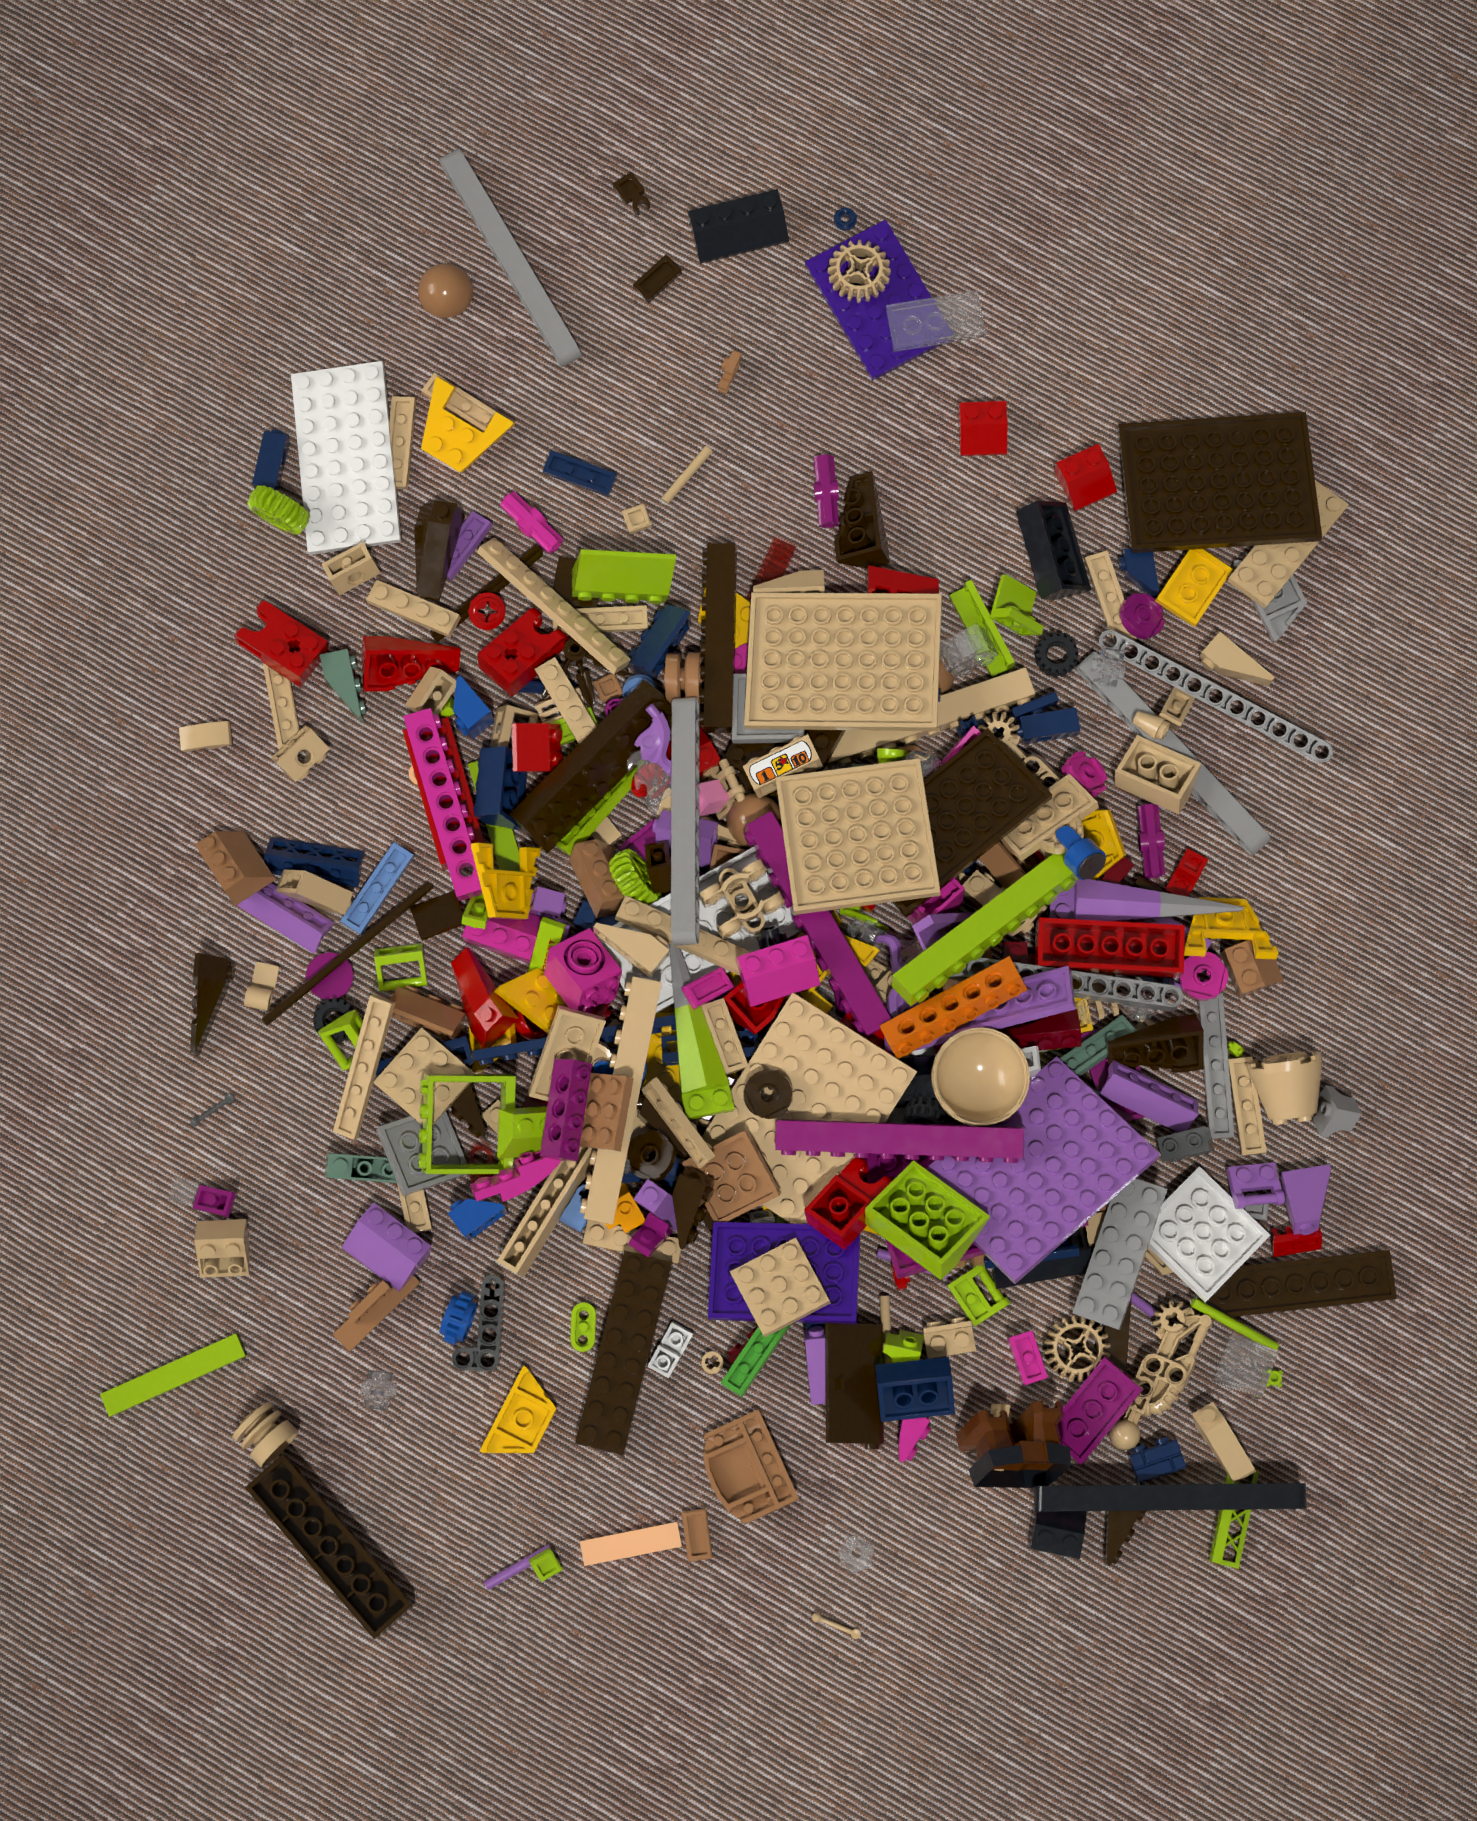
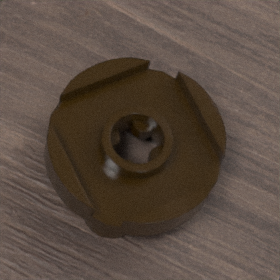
M762 1070L749 1078L744 1090V1102L749 1111L756 1116L765 1119L777 1118L783 1115L792 1104L793 1088L789 1079L779 1071ZM768 1087L769 1090L775 1091L772 1101H769L768 1098L763 1099L764 1088Z
M651 1130L643 1135L639 1134L632 1140L628 1148L627 1160L630 1161V1169L636 1176L644 1180L660 1181L671 1171L675 1163L677 1148L669 1137L658 1131ZM655 1150V1159L651 1162H648V1152H653Z

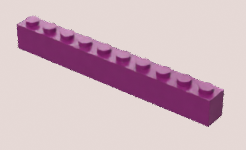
M772 811L748 823L745 826V833L743 835L748 845H753L757 851V854H755L756 859H761L763 865L768 870L769 875L767 877L773 888L777 887L781 896L785 900L784 907L786 909L790 908L794 915L783 830ZM829 910L797 914L791 917L795 927L798 930L802 929L803 933L808 936L811 948L818 957L816 963L822 972L826 971L830 978L828 980L829 986L834 993H839L842 999L840 1004L845 1013H850L854 1019L852 1025L855 1031L860 1035L862 1034L865 1038L880 1031V1025L891 1020V1017Z
M776 1120L775 1150H781V1155H796V1151H806V1156H821V1152H830L832 1157H845V1153H855V1157L870 1158V1153L880 1154V1158L893 1159L895 1154H902L904 1159H919V1155H929V1160H944V1156H954V1161H969V1157H979V1162H993L994 1158H1004L1003 1162L1018 1163V1159L1024 1158L1025 1127Z

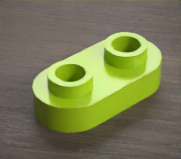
M583 1302L577 1304L571 1313L570 1342L576 1351L588 1352L595 1345L596 1311L592 1305ZM582 1311H587L589 1314L586 1320L580 1319L579 1315ZM580 1336H586L588 1338L586 1344L581 1345L578 1340Z

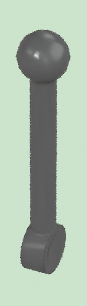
M227 1094L223 1101L199 1117L192 1118L190 1121L191 1125L194 1127L198 1126L201 1120L225 1104L233 1103L235 1101L234 1095Z

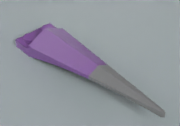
M1078 879L1070 890L1062 891L1058 894L1056 900L1049 905L1048 918L1120 922L1161 917L1240 912L1244 908L1242 906L1092 879Z

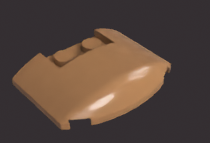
M759 1409L704 1434L706 1442L703 1457L710 1484L722 1505L729 1513L740 1519V1522L748 1524L799 1500Z

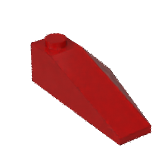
M363 636L361 655L363 692L394 690L395 686L402 684H415L416 680L424 677L430 666L441 669L447 674L459 671L461 650L458 647L389 636Z
M741 982L724 997V1000L733 1020L756 1035L774 1019L786 996L750 1007L743 982Z
M466 947L451 962V966L471 1032L480 1046L486 1049L490 1048L519 1018L509 1004L494 992L497 988L470 948Z

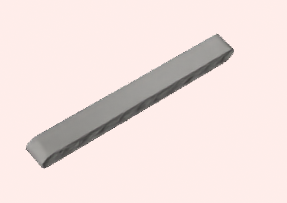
M458 148L439 158V163L559 366L562 368L582 357L576 342L462 151Z
M1106 630L1100 635L1099 644L1105 651L1317 762L1323 763L1331 759L1333 748L1328 742L1116 631ZM1106 634L1116 636L1117 642L1114 647L1108 648L1103 644V637ZM1128 645H1134L1138 649V654L1133 659H1129L1124 655V649ZM1149 656H1155L1159 660V665L1154 670H1150L1145 666V660ZM1170 667H1176L1180 671V676L1175 681L1169 680L1166 676V672ZM1192 678H1197L1201 682V688L1196 692L1190 691L1187 686L1188 681ZM1213 689H1218L1222 693V699L1218 703H1213L1209 700V693ZM1235 700H1239L1243 704V710L1239 714H1234L1230 710V704ZM1260 711L1264 714L1265 719L1262 724L1255 725L1252 723L1251 716L1254 712ZM1276 723H1283L1286 727L1285 733L1281 736L1274 735L1272 731ZM1298 734H1304L1307 738V742L1303 747H1297L1294 744V737ZM1319 745H1325L1328 748V754L1324 758H1318L1315 755V749Z
M1093 651L1076 666L1079 675L1136 735L1200 762L1170 729L1163 740H1154L1133 724L1134 717L1138 711L1157 715L1097 652ZM1202 764L1191 794L1249 855H1255L1271 840L1270 836Z
M697 697L672 699L671 939L674 946L699 943L700 711Z
M980 957L978 960H972L966 964L965 969L957 975L954 973L948 979L964 981L974 975L971 971L973 965H979L984 970L1001 960ZM1013 962L1019 974L1027 972L1030 975H1035L1057 969ZM1071 971L1072 979H1076L1080 983V988L1074 990L1075 998L1164 1011L1175 1010L1183 1000L1181 989L1174 985ZM1095 982L1101 983L1104 987V992H1095L1092 984ZM1116 987H1126L1128 995L1125 997L1118 995ZM1141 990H1149L1152 993V999H1143L1140 993ZM1165 994H1174L1177 1000L1176 1003H1168L1165 999Z

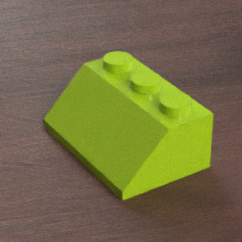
M547 1106L499 1109L497 1158L519 1157L525 1152L541 1150Z

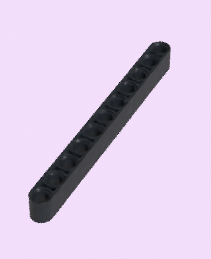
M1306 1483L1034 1486V1512L1307 1509Z

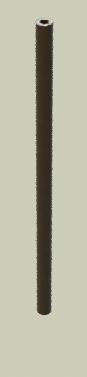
M430 882L424 883L261 1019L266 1026L271 1024L433 889Z

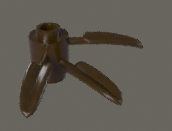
M571 638L564 644L563 651L566 662L561 668L567 676L568 670L566 669L569 665L578 667L579 672L576 674L581 694L586 705L593 708L595 697L588 671H583L582 665L587 659L593 660V665L607 671L609 670ZM623 668L615 674L627 676L629 672L627 668ZM544 687L542 699L547 700L550 698V695Z

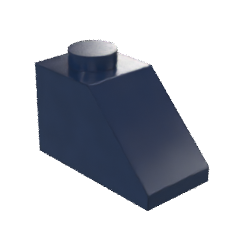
M1131 548L1124 549L1122 557H1119L1118 560L1119 569L1124 571L1125 579L1153 598L1157 597L1159 586L1153 552L1132 553Z

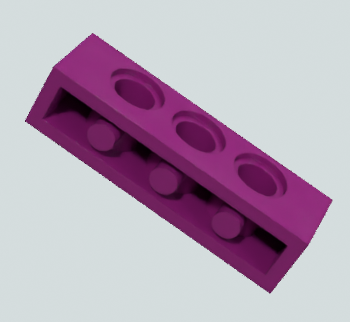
M574 1059L554 1060L540 1157L559 1161H578L592 1069L591 1063Z

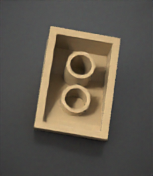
M596 923L593 926L595 935L650 979L669 956V949L667 947L669 944L658 935L654 938L651 934Z

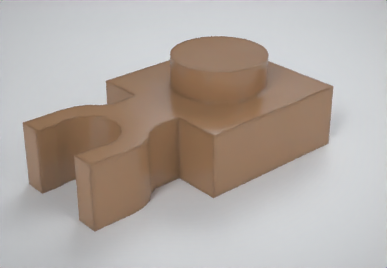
M733 350L730 357H725L722 364L724 374L718 384V392L727 395L731 382H733L742 361L740 352Z

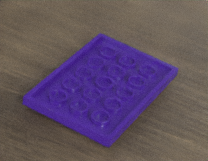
M886 220L805 261L808 272L872 381L953 339L952 331ZM858 240H861L862 245L866 246V243L870 241L871 248L878 245V253L885 252V259H888L890 262L887 268L891 269V274L887 276L889 283L884 284L885 290L883 292L878 291L877 298L870 295V301L867 302L864 297H861V302L858 303L856 297L848 301L847 294L840 297V290H833L834 283L829 282L831 275L828 274V268L831 267L829 260L834 258L833 253L835 250L841 252L840 246L842 244L849 248L848 244L850 241L857 245ZM847 261L840 269L842 277L850 269ZM876 266L869 273L871 281L878 275ZM854 283V284H852V285H856V286H862V285L859 284V283Z
M713 1222L708 1319L755 1321L730 1271L796 1238L831 1303L796 1322L857 1324L861 1233L844 1250L809 1224Z

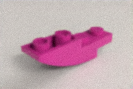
M541 1150L525 1152L519 1158L513 1159L515 1169H504L498 1175L481 1177L475 1183L470 1184L476 1201L499 1194L504 1202L540 1183L561 1161L540 1157Z
M926 1417L902 1420L898 1443V1457L901 1463H904L906 1459L908 1461L912 1460L918 1450L914 1447L919 1438L924 1441L931 1430L927 1426L930 1420Z

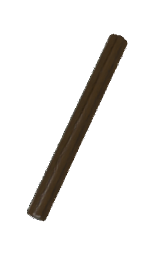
M534 545L520 556L519 559L529 568L543 556V551L539 546ZM499 574L454 611L461 617L457 626L469 617L468 609L471 600L478 594L486 592L497 594L510 582L502 574ZM430 631L432 638L437 642L445 637L435 631Z

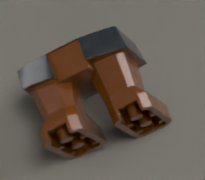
M1043 1401L1034 1402L1010 1426L1007 1412L1004 1410L1000 1411L999 1417H994V1414H988V1410L977 1412L956 1434L958 1447L962 1452L977 1453V1462L969 1469L974 1487L1034 1488V1486H1049L1071 1466L1070 1447L1062 1445L1058 1424L1064 1415L1062 1403L1056 1401L1055 1407L1049 1408V1405H1044ZM994 1469H1004V1471H997Z

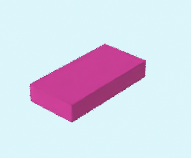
M719 967L687 984L681 990L694 1010L734 988V985L724 969Z

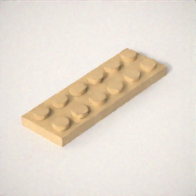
M1315 480L1323 539L1349 504ZM1320 541L1255 545L1231 574L1227 582L1266 609Z

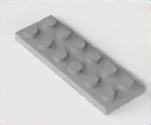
M1136 1178L1110 1201L1073 1314L1118 1330L1121 1329L1168 1189Z

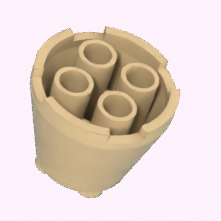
M1305 1051L1268 1056L1261 1063L1258 1062V1059L1248 1062L1249 1074L1267 1117L1273 1121V1125L1288 1123L1287 1120L1297 1118L1298 1122L1312 1120L1318 1109L1322 1069L1321 1052H1313L1312 1056H1307Z

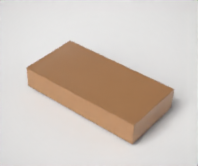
M706 1509L681 1512L688 1562L713 1559Z

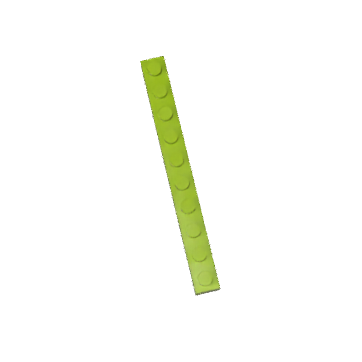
M1066 853L1049 856L892 975V988L910 1006L916 1002L921 1003L928 997L929 992L945 985L948 978L954 973L956 975L961 973L965 969L966 964L972 960H978L991 945L993 947L998 945L1004 935L1008 932H1015L1024 920L1033 918L1045 904L1050 905L1053 903L1058 894L1062 891L1070 890L1078 878L1064 864Z

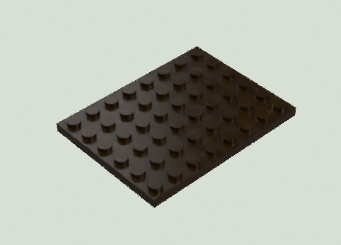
M1306 412L1125 423L1118 425L1132 553L1317 542L1322 540Z

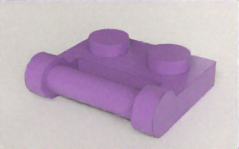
M1275 1162L1232 1166L1226 1170L1235 1209H1244L1245 1206L1269 1203L1283 1205L1285 1203V1195L1281 1190ZM1271 1189V1194L1244 1196L1242 1192Z

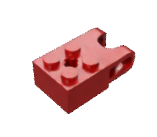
M261 601L256 608L258 617L266 624L265 628L256 632L244 627L240 628L234 635L235 641L239 646L262 660V663L301 688L320 664V654L328 653V641L267 601Z
M534 607L529 609L477 654L479 669L511 697L537 676L535 668L556 657L563 651L564 644L569 640V636L560 629L550 634L536 632L542 625V613Z
M855 1157L842 1172L838 1176L835 1175L804 1209L807 1223L844 1250L867 1226L865 1224V1208L894 1180L889 1176H884L876 1183L868 1184L863 1182L864 1177L868 1173L867 1160L864 1158Z

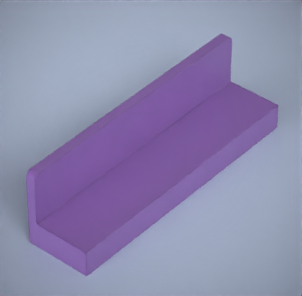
M272 883L237 905L312 953L317 951L321 939L332 929L334 924L333 921L301 901L275 892L277 886Z
M975 912L930 914L914 924L912 927L923 951Z
M1114 1060L1109 1065L1108 1080L1100 1090L1101 1096L1178 1133L1187 1131L1198 1116V1100Z

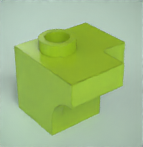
M900 1330L899 1335L887 1333L883 1353L889 1355L893 1363L919 1360L924 1335Z

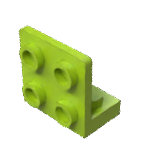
M1007 574L1001 575L990 618L1020 636L1042 635L1044 628L1043 625L1035 621L1034 617L1030 616L1036 592Z

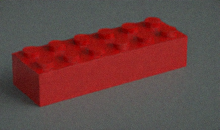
M449 717L440 719L442 728H438L439 736H445L448 750L444 751L446 759L451 758L455 772L451 773L453 782L458 781L462 795L458 796L459 803H465L468 817L464 818L467 827H472L475 840L471 841V843H485L479 820L474 816L473 799ZM407 729L402 731L440 865L443 870H447L448 866ZM423 733L421 736V740H431L433 737V733ZM432 754L428 757L427 762L431 764L437 763L440 756ZM442 776L437 777L434 784L442 786L446 783L447 779ZM443 800L441 807L444 809L450 808L453 805V800ZM453 821L449 823L447 829L449 831H456L459 829L460 823ZM458 844L454 848V852L462 854L466 851L467 846Z
M1039 917L1036 922L1035 965L1051 968L1069 966L1071 971L1092 974L1180 978L1184 973L1185 925Z

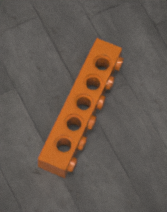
M1010 956L883 1023L880 1025V1028L896 1058L899 1059L931 1043L942 1035L952 1032L957 1027L976 1019L985 1012L997 1008L1000 1004L1019 996L1028 989Z

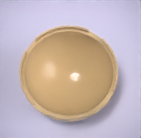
M971 1028L956 1033L941 1046L933 1062L931 1081L937 1100L951 1117L973 1126H990L1003 1122L1020 1108L1028 1092L1030 1073L1023 1051L1007 1035L989 1028Z

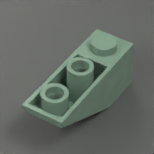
M348 649L320 654L323 674L327 684L360 723L364 722L363 714H367L364 700H359L358 692L362 691L359 677L355 678L354 669H357L355 655L350 656Z
M326 1153L324 1178L397 1183L387 1158Z

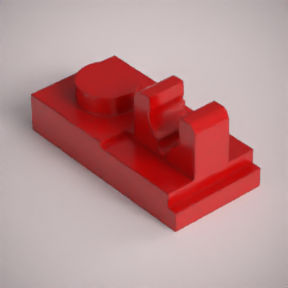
M1289 1226L1285 1228V1234L1279 1235L1276 1228L1272 1229L1273 1257L1322 1249V1232L1320 1227L1318 1231H1314L1309 1235H1294Z

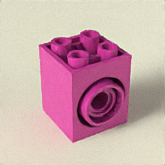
M954 878L940 890V896L931 897L907 918L913 924H916L930 914L955 913L962 906L965 888L959 883L957 878Z
M590 928L549 948L544 975L569 1008L586 1013H591L597 1006L603 1003L608 1004L616 998L622 974L621 968Z

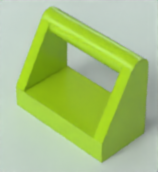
M423 943L375 949L374 960L380 992L396 990L398 986L404 989L406 986H428ZM419 961L421 977L384 981L382 965Z
M356 1010L347 1012L318 1031L321 1039L343 1071L350 1069L353 1056L346 1059L331 1035L344 1030L356 1048L363 1023Z

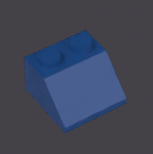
M461 676L457 677L453 708L456 717L454 722L456 723V728L464 737L468 735L473 740L494 723L490 709Z
M460 1199L450 1206L451 1211L448 1212V1215L463 1236L470 1241L508 1212L500 1203L476 1201L473 1199L463 1201Z

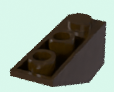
M469 1084L451 1105L453 1109L450 1112L460 1122L463 1119L470 1124L467 1129L476 1138L482 1136L486 1140L488 1135L472 1086Z
M691 1167L686 1168L679 1174L672 1194L679 1248L682 1250L690 1243L693 1244L699 1234V1231L696 1230L697 1226L703 1221L707 1212L704 1209L705 1204L710 1201L714 1193L712 1185L715 1179Z
M1106 1511L1104 1565L1110 1566L1111 1563L1116 1564L1123 1553L1119 1549L1124 1541L1127 1543L1130 1541L1135 1532L1132 1528L1136 1520L1141 1521L1147 1511Z

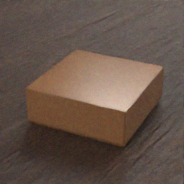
M609 674L593 681L602 705L612 699L623 696V690L615 674Z

